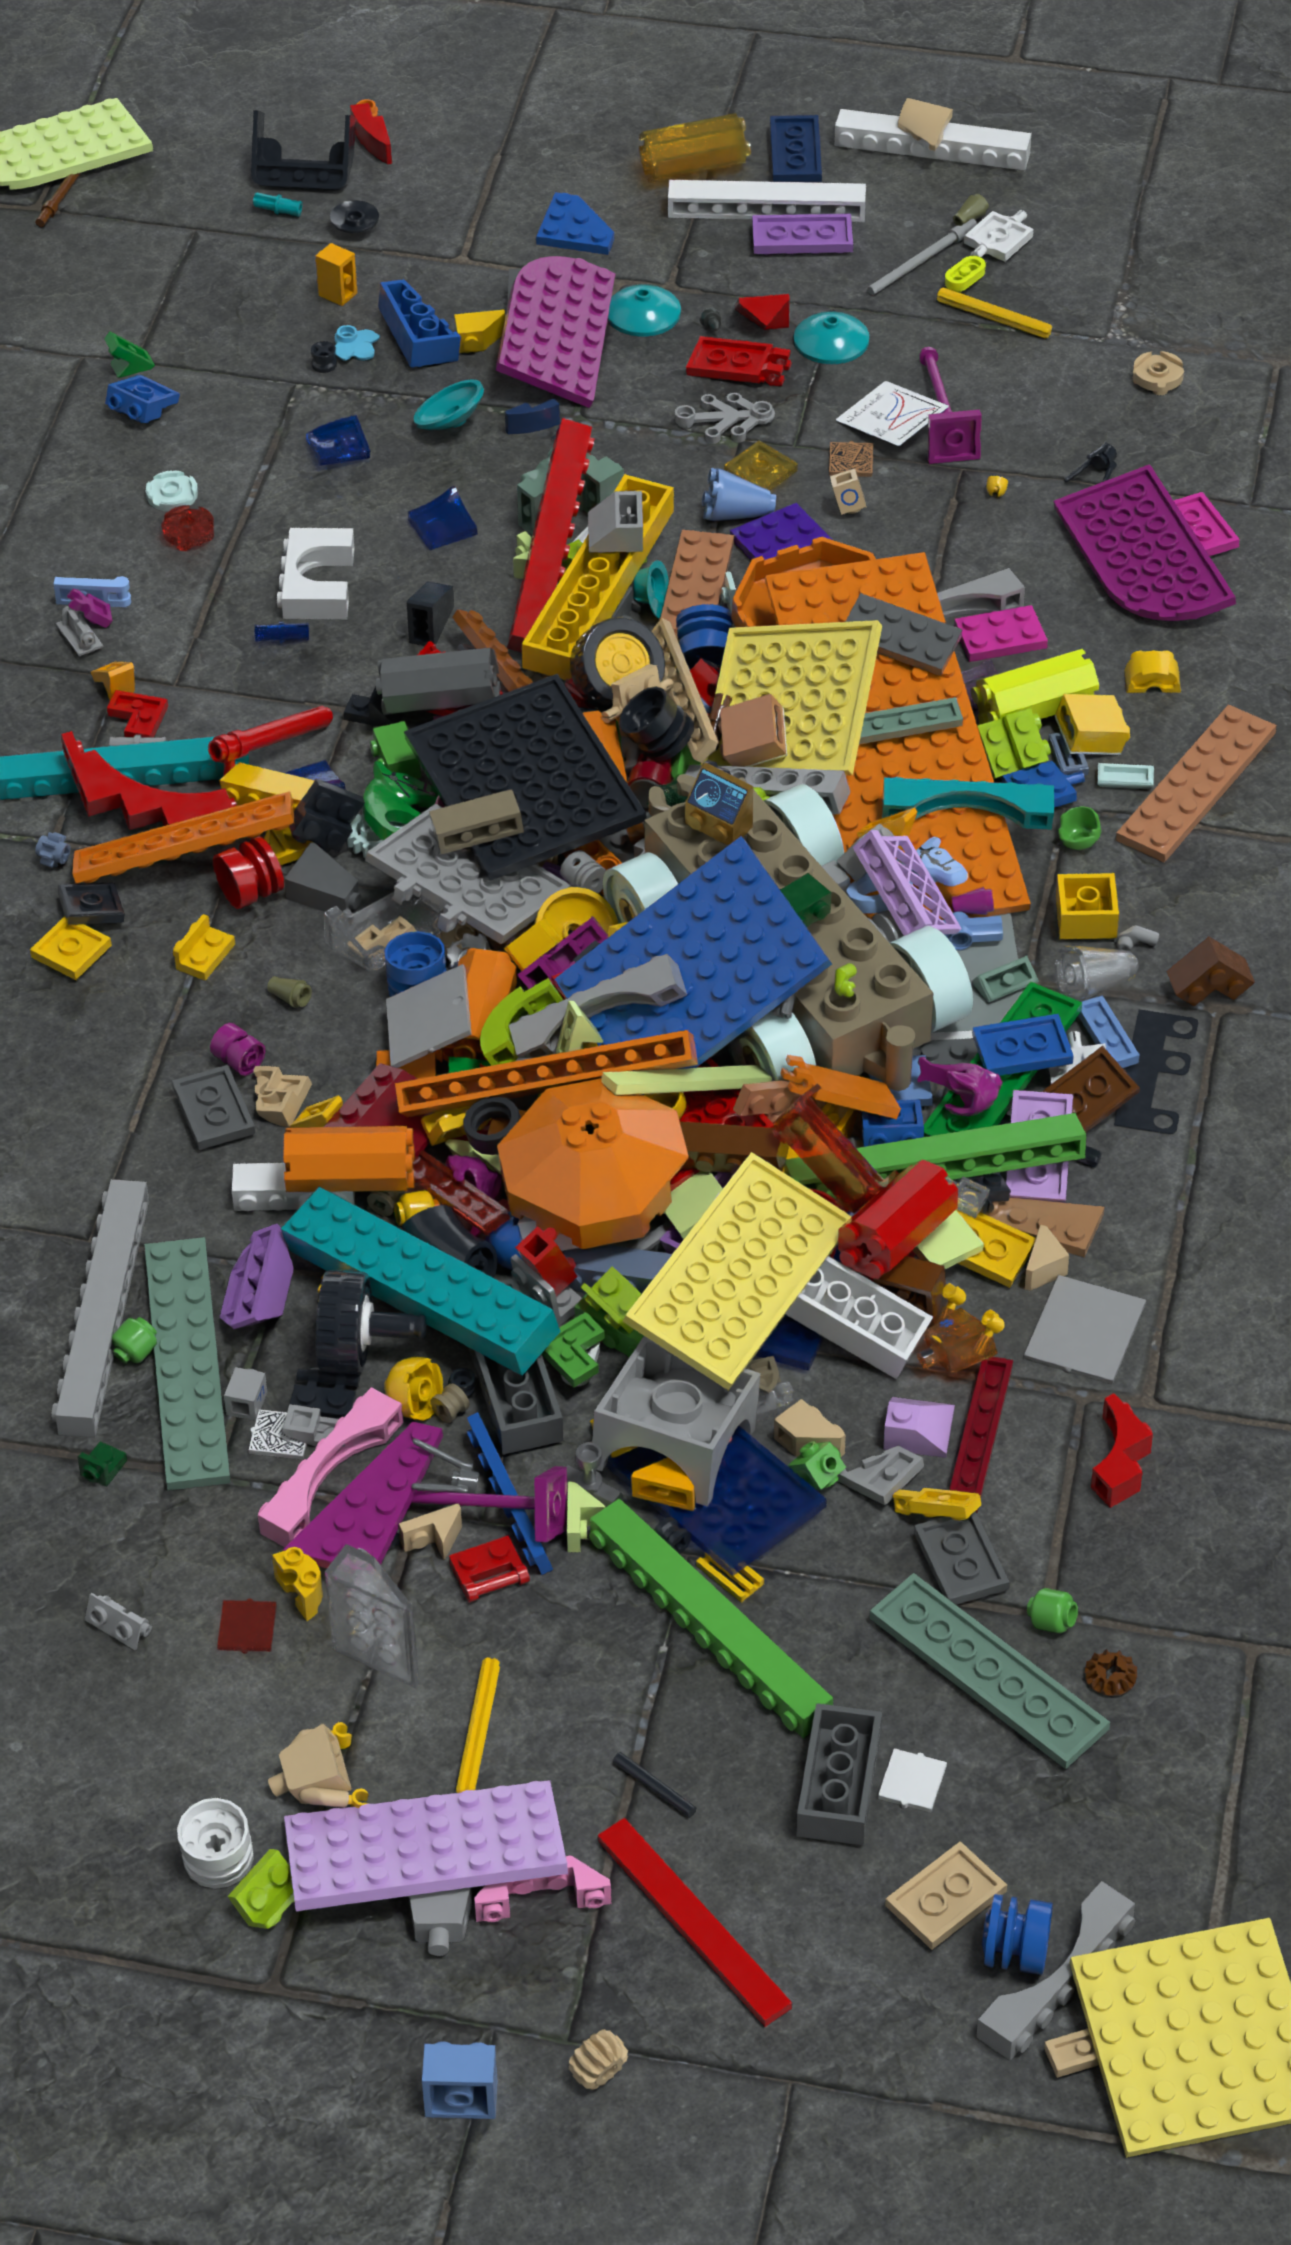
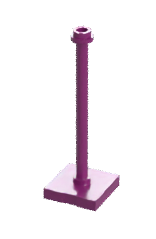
M932 347L923 348L919 354V359L923 365L927 366L937 401L949 406L942 413L928 414L929 464L981 459L980 432L982 415L980 409L952 412L936 364L939 357L938 353Z
M554 1466L535 1477V1497L416 1491L411 1503L455 1505L459 1503L460 1506L535 1509V1541L548 1542L555 1538L556 1535L567 1530V1467Z

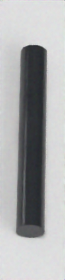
M618 1752L613 1759L614 1764L688 1818L695 1814L697 1807L622 1752Z

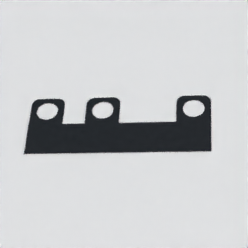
M1139 1009L1132 1044L1140 1055L1139 1063L1127 1066L1126 1073L1140 1087V1092L1117 1109L1114 1125L1173 1134L1177 1131L1179 1114L1177 1112L1151 1108L1158 1072L1186 1075L1190 1068L1191 1056L1189 1054L1163 1050L1166 1036L1183 1039L1195 1038L1198 1028L1197 1019ZM1184 1020L1192 1025V1030L1187 1034H1180L1174 1030L1173 1025L1177 1021ZM1171 1056H1178L1185 1061V1065L1181 1069L1174 1070L1166 1065V1060ZM1160 1114H1165L1173 1119V1124L1168 1128H1160L1155 1125L1154 1118Z

